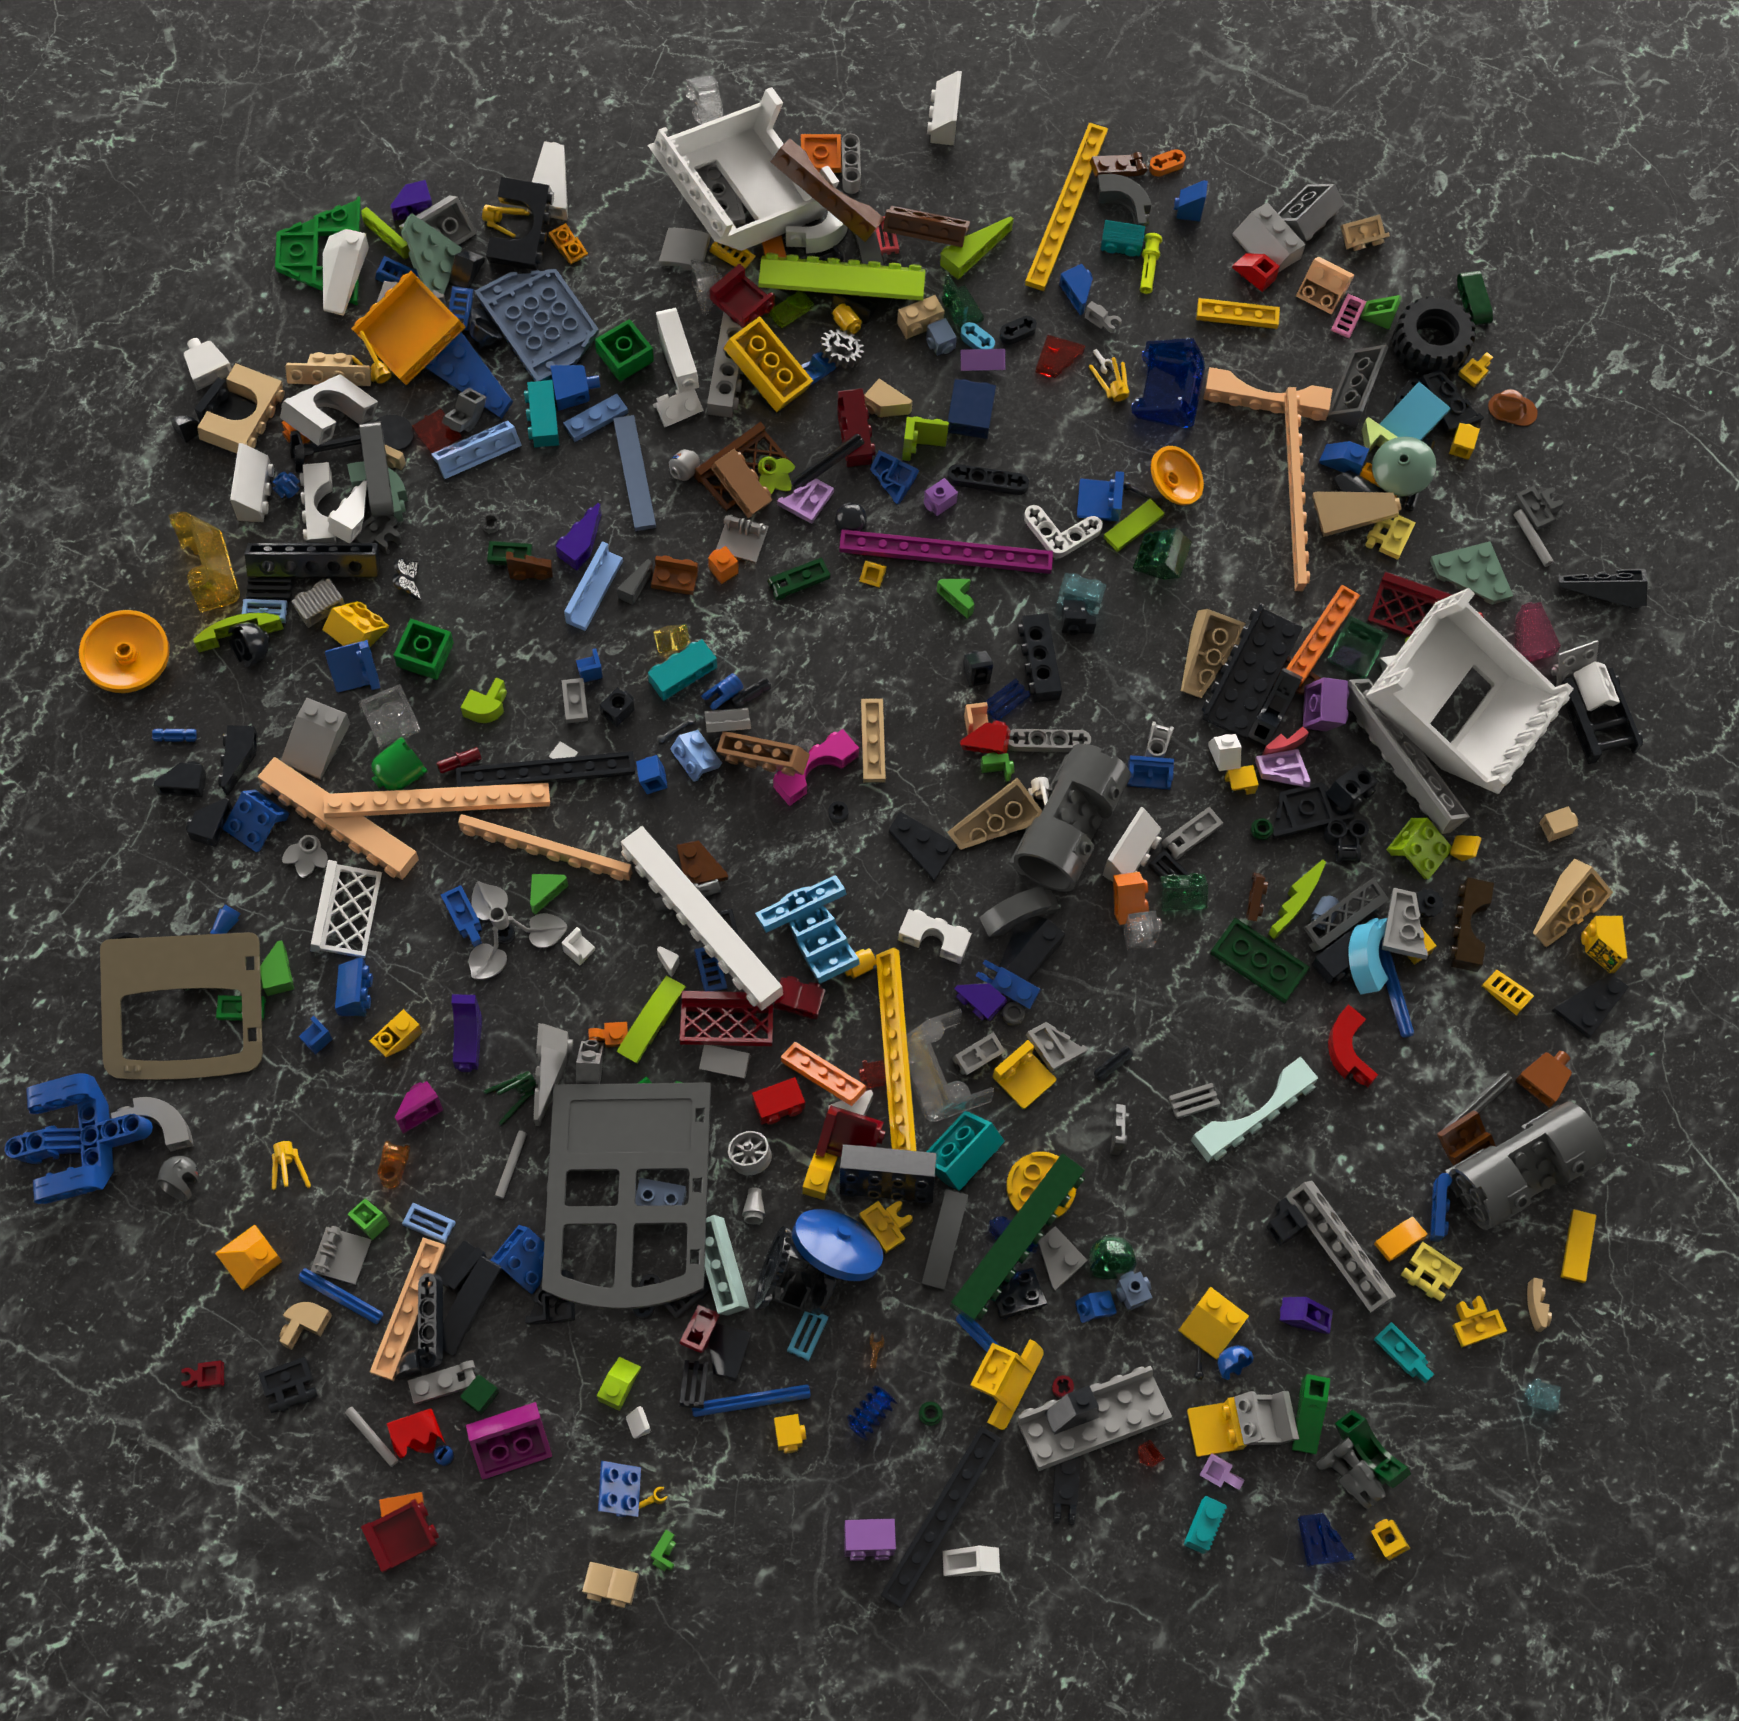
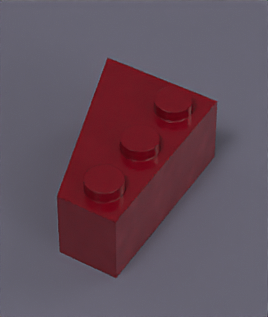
M863 388L838 391L837 416L842 443L856 434H859L864 440L862 446L845 457L847 467L872 464V456H875L876 452L875 445L870 440L872 438L871 425H868L869 414L868 408L865 406Z

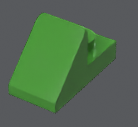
M940 579L937 583L936 592L968 619L973 614L975 605L972 598L965 594L970 588L971 580Z

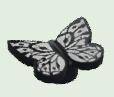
M403 558L397 559L394 563L397 573L392 576L394 586L401 591H406L414 599L421 600L422 597L414 583V577L419 569V562L409 561L406 563Z

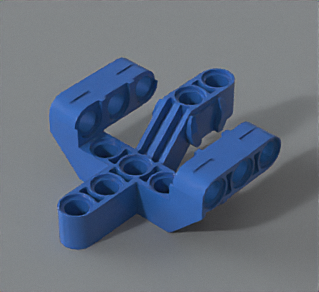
M83 1073L73 1074L26 1088L27 1107L31 1114H42L77 1104L79 1128L47 1126L42 1130L25 1132L23 1135L13 1137L7 1141L5 1154L21 1162L40 1164L42 1159L50 1157L59 1159V1154L81 1153L82 1167H69L66 1171L55 1174L47 1173L46 1176L33 1180L34 1203L48 1204L104 1189L114 1172L112 1147L147 1138L151 1134L153 1126L150 1120L136 1114H127L110 1119L109 1105L95 1078Z

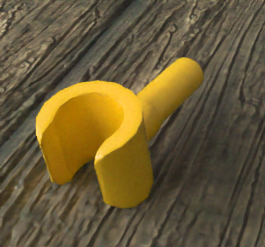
M657 1487L652 1496L639 1502V1509L654 1502L656 1504L664 1503L668 1496L662 1499L656 1496V1493L661 1492L664 1487Z

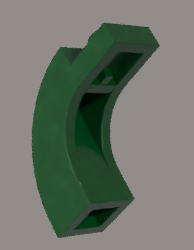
M1352 1409L1334 1423L1343 1440L1349 1438L1352 1441L1353 1450L1358 1460H1365L1374 1472L1375 1478L1382 1485L1386 1483L1391 1488H1394L1411 1475L1406 1465L1385 1450L1372 1432L1367 1419Z

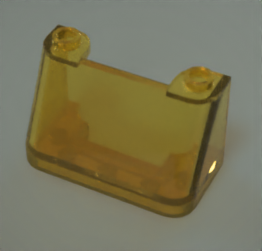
M187 512L169 515L171 525L176 532L181 548L189 547L195 555L199 554L202 566L191 569L187 575L190 590L200 613L235 603L240 597V590L221 530Z

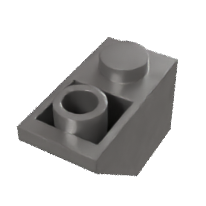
M596 1040L581 1041L576 1061V1084H600L604 1053L603 1042Z

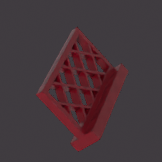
M1385 572L1367 622L1410 637L1415 631L1414 626L1420 624L1425 618L1421 607L1426 604L1434 606L1436 602L1451 596V594ZM1383 589L1391 591L1395 599L1385 603L1381 595ZM1411 598L1415 606L1405 610L1401 599ZM1397 602L1402 612L1392 616L1387 606ZM1384 608L1388 616L1384 620L1373 618L1375 611ZM1418 609L1422 619L1412 623L1408 612ZM1404 615L1409 625L1399 627L1394 619Z
M682 991L680 1045L772 1046L773 1003L761 1011L757 1005L755 1007L751 1005L746 997L748 995L746 992ZM686 1012H698L700 1015L691 1020L686 1015ZM711 1012H720L722 1016L715 1021L709 1014ZM744 1013L746 1016L737 1021L732 1014ZM757 1013H768V1017L762 1022L755 1015ZM705 1018L711 1025L703 1030L697 1023ZM726 1019L734 1024L727 1031L719 1025ZM749 1019L757 1025L750 1031L743 1026ZM692 1027L699 1033L695 1037H685V1032ZM716 1028L722 1034L715 1038L708 1035V1033ZM738 1028L745 1034L741 1038H734L731 1035ZM762 1029L768 1034V1039L757 1038L754 1034Z

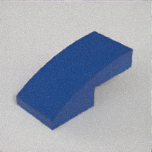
M821 352L812 355L809 362L801 365L812 378L813 382L811 385L836 368L835 363L829 364V359L823 358V353Z

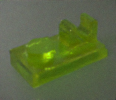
M797 291L785 299V301L775 306L769 312V316L782 329L814 308V303L803 291Z

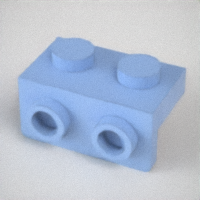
M699 730L679 735L670 748L694 782L698 781L703 773L718 769L722 764Z

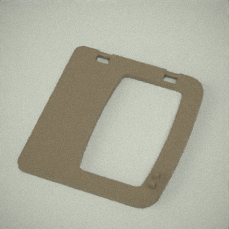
M246 932L108 939L101 944L102 1053L104 1068L108 1074L119 1079H190L249 1072L260 1064L263 1056L260 941L256 934ZM246 957H254V970H247ZM175 989H231L241 992L243 1050L240 1053L204 1059L142 1061L124 1058L122 1052L121 1011L123 997L144 992ZM248 1028H256V1041L249 1042Z

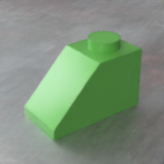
M282 940L277 941L260 966L261 989H264L267 996L294 990L286 947Z

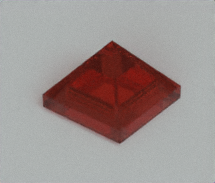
M1151 1440L1138 1447L1140 1463L1154 1467L1164 1460V1457Z

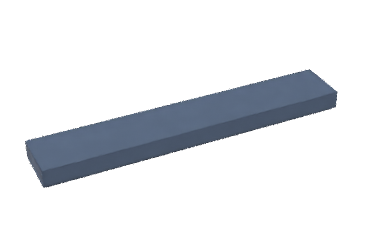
M634 415L613 418L635 531L656 528Z

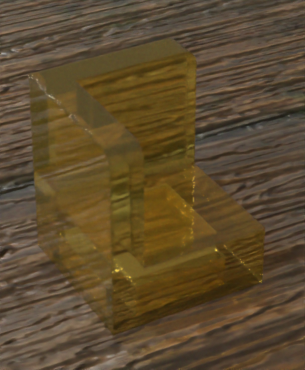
M686 624L666 626L653 631L658 652L678 651L686 648L691 643Z

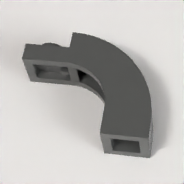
M1116 174L1098 175L1096 182L1098 203H1119L1124 205L1132 213L1134 224L1142 225L1146 228L1149 225L1151 201L1146 191L1130 178Z
M1037 887L1007 898L989 909L979 918L988 936L993 937L1006 934L1014 926L1031 917L1053 914L1061 908L1051 890Z

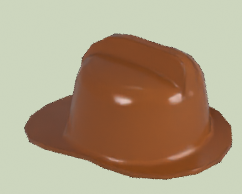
M1513 389L1495 394L1488 403L1490 414L1501 421L1519 426H1528L1535 422L1537 418L1535 404Z

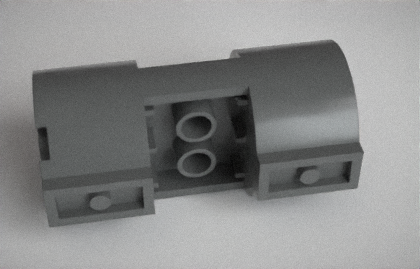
M1076 744L1073 746L1069 754H1066L1048 788L1051 796L1041 815L1033 820L1031 826H1028L1010 860V863L1020 875H1025L1034 882L1052 890L1067 892L1074 889L1094 850L1095 845L1091 840L1095 832L1099 828L1102 819L1109 818L1112 815L1131 778V772L1122 760L1115 755L1111 758L1101 753L1102 748L1089 744Z
M1570 1101L1561 1105L1558 1104L1522 1125V1132L1497 1147L1490 1146L1485 1150L1482 1149L1445 1171L1452 1178L1449 1188L1454 1192L1456 1198L1460 1197L1462 1203L1467 1208L1465 1212L1477 1226L1483 1230L1494 1228L1529 1207L1532 1203L1531 1198L1555 1183L1566 1185L1606 1160L1607 1151L1604 1140L1595 1123L1581 1107Z

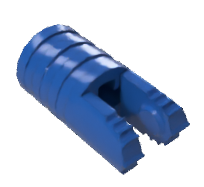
M732 673L702 694L701 697L706 701L718 693L720 697L710 705V708L715 710L743 690L744 687L740 679Z

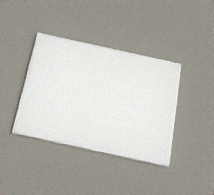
M559 742L549 757L552 759L575 757L578 752Z

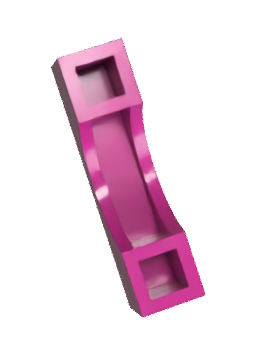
M843 729L839 732L831 733L825 742L821 745L816 744L809 750L810 756L804 775L795 774L794 776H788L783 774L781 770L774 775L773 787L789 806L807 794L806 777L813 768L829 764L842 769L859 756V747Z

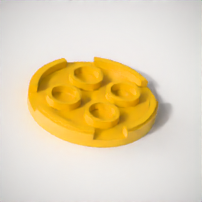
M1033 1152L1015 1162L1008 1174L1006 1191L1011 1205L1017 1212H1019L1059 1156L1049 1152ZM1074 1187L1068 1194L1071 1196V1199L1064 1208L1059 1206L1056 1210L1057 1218L1062 1216L1072 1205L1076 1195Z

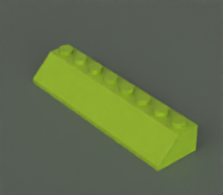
M766 253V256L761 258L758 287L923 301L925 269H921V265L914 264L909 265V267H901L899 263H889V266L881 265V262L877 261L860 264L859 260L852 259L848 260L847 263L840 262L838 258H827V261L819 260V257L815 256L799 259L798 255H786L785 258L778 257L776 253Z

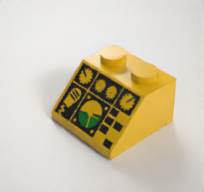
M1595 916L1585 930L1582 931L1581 942L1585 945V952L1609 973H1615L1627 960L1623 917Z

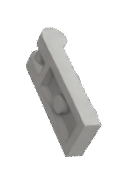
M1208 807L1166 837L1161 844L1165 849L1168 848L1171 851V856L1175 860H1178L1187 851L1222 827L1223 822ZM1178 839L1182 843L1180 847L1175 844V841Z
M466 1361L460 1365L408 1380L414 1405L466 1390L476 1377L473 1371L475 1369L474 1361ZM464 1373L465 1380L459 1382L457 1375Z

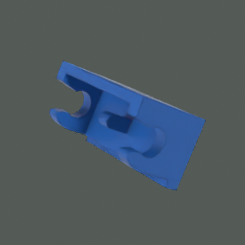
M1130 755L1128 768L1131 772V778L1127 786L1171 789L1174 759Z

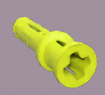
M1148 233L1144 236L1145 249L1142 251L1144 264L1139 289L1144 294H1150L1153 291L1156 260L1160 257L1159 245L1162 242L1161 235L1157 233Z

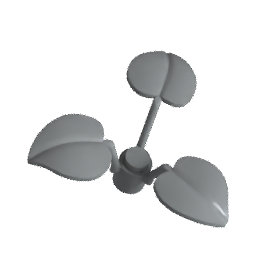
M477 881L472 893V907L478 919L482 921L490 919L493 925L494 946L480 944L471 951L469 956L471 977L476 980L489 979L504 969L507 955L503 950L497 949L499 946L498 930L507 928L511 922L525 932L530 933V942L538 948H548L556 944L566 932L567 924L555 915L542 913L533 916L530 919V928H527L516 921L513 916H508L505 910L508 905V896L503 889Z

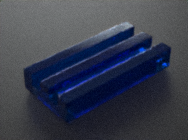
M1015 678L985 701L988 704L987 711L998 721L1030 697V692L1026 691L1025 687L1022 684L1020 685L1017 678ZM1013 688H1016L1003 699H1001L998 703H996L994 706L990 707L993 703H995L997 700H999ZM1018 693L1022 694L1001 711L995 712Z

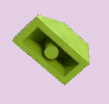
M619 1357L608 1372L597 1394L598 1401L620 1411L641 1366Z

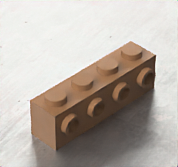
M726 731L722 732L716 751L725 757V761L737 765L738 762H742L745 766L754 769L757 766H761L769 772L781 770L783 774L788 776H794L795 774L804 775L810 756L809 753L799 746Z

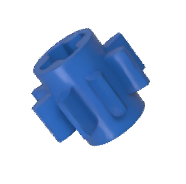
M282 472L273 480V483L276 485L273 490L281 498L284 496L291 498L299 491L300 488L297 484L300 480L292 472L289 474Z

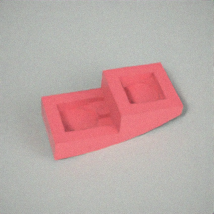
M1302 727L1288 739L1280 734L1265 747L1262 755L1293 750L1305 742L1309 732Z

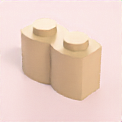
M590 1562L582 1592L587 1594L586 1599L601 1602V1599L605 1598L611 1600L610 1605L625 1608L626 1604L632 1605L639 1574Z

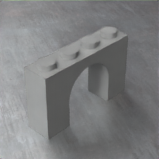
M339 374L318 385H314L310 389L301 391L291 398L285 399L281 406L280 418L319 446L332 439L337 422L318 407L337 409L358 424H363L374 418L378 401Z

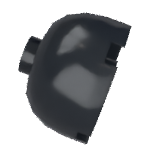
M251 622L236 624L229 628L228 634L232 633V639L229 640V644L238 662L243 660L245 663L244 667H249L265 658L268 653V643L270 642L266 631H263L261 627Z

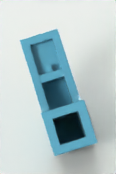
M1387 918L1371 919L1366 924L1357 925L1352 932L1349 942V965L1360 995L1380 991L1388 980L1379 958V944L1385 933Z

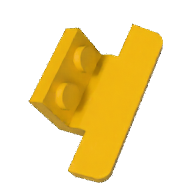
M1031 1339L1028 1341L1021 1357L1011 1350L992 1343L970 1384L972 1388L994 1397L997 1401L987 1423L997 1429L1004 1430L1008 1426L1043 1357V1349Z

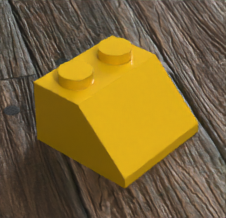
M1210 1287L1178 1331L1217 1360L1220 1353L1224 1351L1249 1315Z

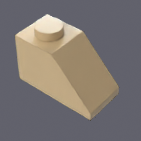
M878 379L864 395L865 406L868 408V412L879 417L908 415L912 412V400L881 379Z

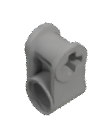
M1154 721L1152 722L1145 757H1165L1174 727L1170 726L1168 728L1157 725ZM1152 750H1156L1160 754H1155L1152 752Z

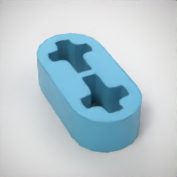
M968 322L961 327L960 337L972 349H994V338L978 325Z

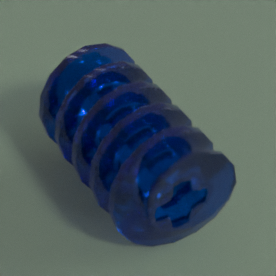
M878 1386L872 1387L874 1394H866L867 1401L861 1400L859 1402L861 1409L857 1407L853 1409L855 1416H847L849 1428L865 1441L868 1440L865 1435L866 1431L874 1433L871 1425H881L877 1418L886 1419L887 1416L884 1410L892 1412L893 1409L890 1403L897 1404L888 1392Z

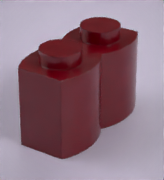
M793 976L781 977L780 984L783 988V995L774 1001L773 1007L784 1012L795 1013L817 1020L825 989L821 988L820 984L814 982L803 984L798 978Z

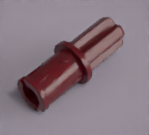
M474 747L461 753L455 752L454 756L438 761L436 764L438 771L445 773L482 759L478 748Z

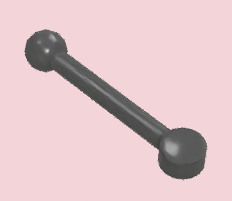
M689 715L685 722L664 735H658L657 741L664 743L667 737L688 724H695L696 717Z

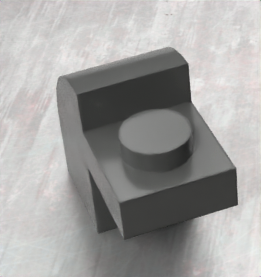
M467 388L458 394L455 409L444 415L442 423L454 431L461 432L465 430L470 432L482 415L487 397L471 388Z

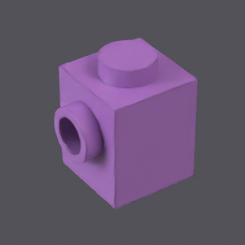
M943 478L925 491L924 505L929 511H933L938 516L957 503L958 492Z

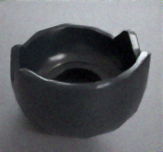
M850 502L843 504L837 510L835 522L840 530L862 531L867 523V514L861 505Z

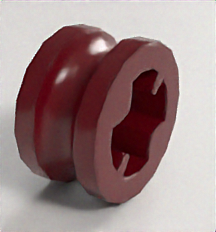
M1066 1375L1058 1376L1052 1384L1053 1394L1060 1399L1074 1390L1072 1379ZM1064 1381L1068 1384L1066 1388L1069 1391L1065 1392L1064 1390L1061 1393L1058 1391L1059 1386L1057 1383L1060 1382L1062 1384Z

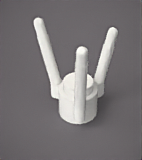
M1046 777L1035 778L1031 781L1032 788H1029L1028 792L1033 799L1034 796H1036V799H1043L1044 805H1046L1048 797L1051 796V793L1048 791L1049 780Z

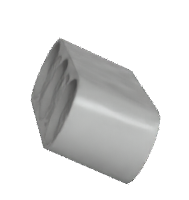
M850 133L843 136L841 143L842 187L846 193L855 194L860 190L861 183L860 140L857 135Z

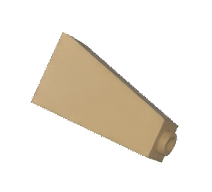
M1314 492L1312 496L1323 537L1398 517L1399 510H1401L1400 500L1395 498L1394 493Z

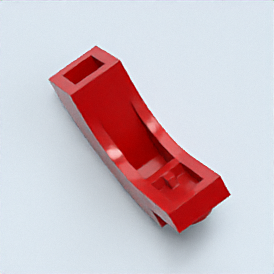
M1348 1004L1340 1013L1330 1031L1328 1040L1329 1055L1334 1067L1344 1079L1351 1073L1359 1084L1369 1087L1378 1074L1356 1055L1352 1044L1353 1035L1361 1028L1366 1019Z

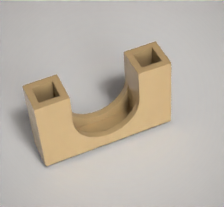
M235 363L226 378L229 392L253 401L257 406L256 410L252 415L242 420H229L207 411L197 428L200 440L237 453L239 443H243L253 449L255 448L259 434L262 435L264 433L266 422L274 416L275 407L278 402H282L285 391L283 390L281 380Z

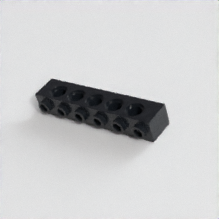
M247 543L244 554L247 577L372 578L378 577L380 569L378 543Z

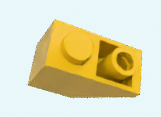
M403 1009L369 1041L385 1057H388L406 1049L422 1034L420 1025Z

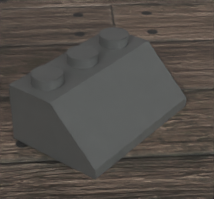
M1307 184L1278 214L1296 235L1305 242L1313 238V234L1318 229L1324 227L1326 222L1332 216H1335L1345 203L1335 184Z

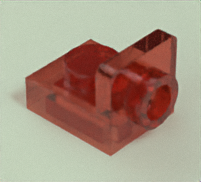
M867 1060L862 1061V1068H859L858 1071L861 1082L865 1081L866 1088L886 1085L885 1061L880 1060L867 1063Z

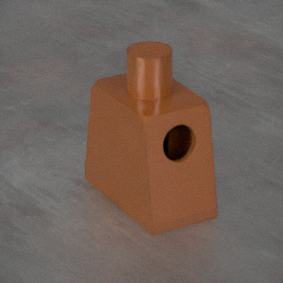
M1559 1051L1555 1057L1546 1052L1527 1067L1515 1081L1547 1107L1551 1108L1558 1100L1572 1074L1571 1070L1565 1066L1569 1062L1570 1056L1564 1051Z

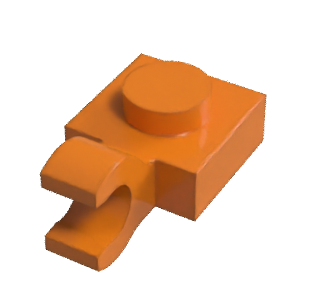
M627 1022L604 1023V1030L599 1028L588 1029L589 1040L605 1041V1048L620 1047L628 1033Z

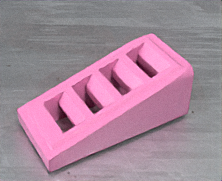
M1347 294L1331 331L1350 339L1366 301ZM1347 305H1350V306H1352V307H1354V308H1357V309H1358V312H1357V311H1354V310H1352V309H1350V308H1348V307H1346V306H1347ZM1344 311L1355 315V318L1344 314ZM1341 317L1344 318V319H1346V320L1351 321L1352 324H1348V323H1346V322L1340 320ZM1338 324L1349 328V331L1338 328Z

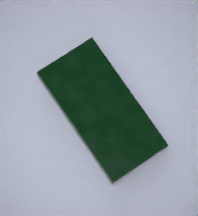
M1236 917L1210 952L1212 956L1284 1004L1310 969L1308 965Z

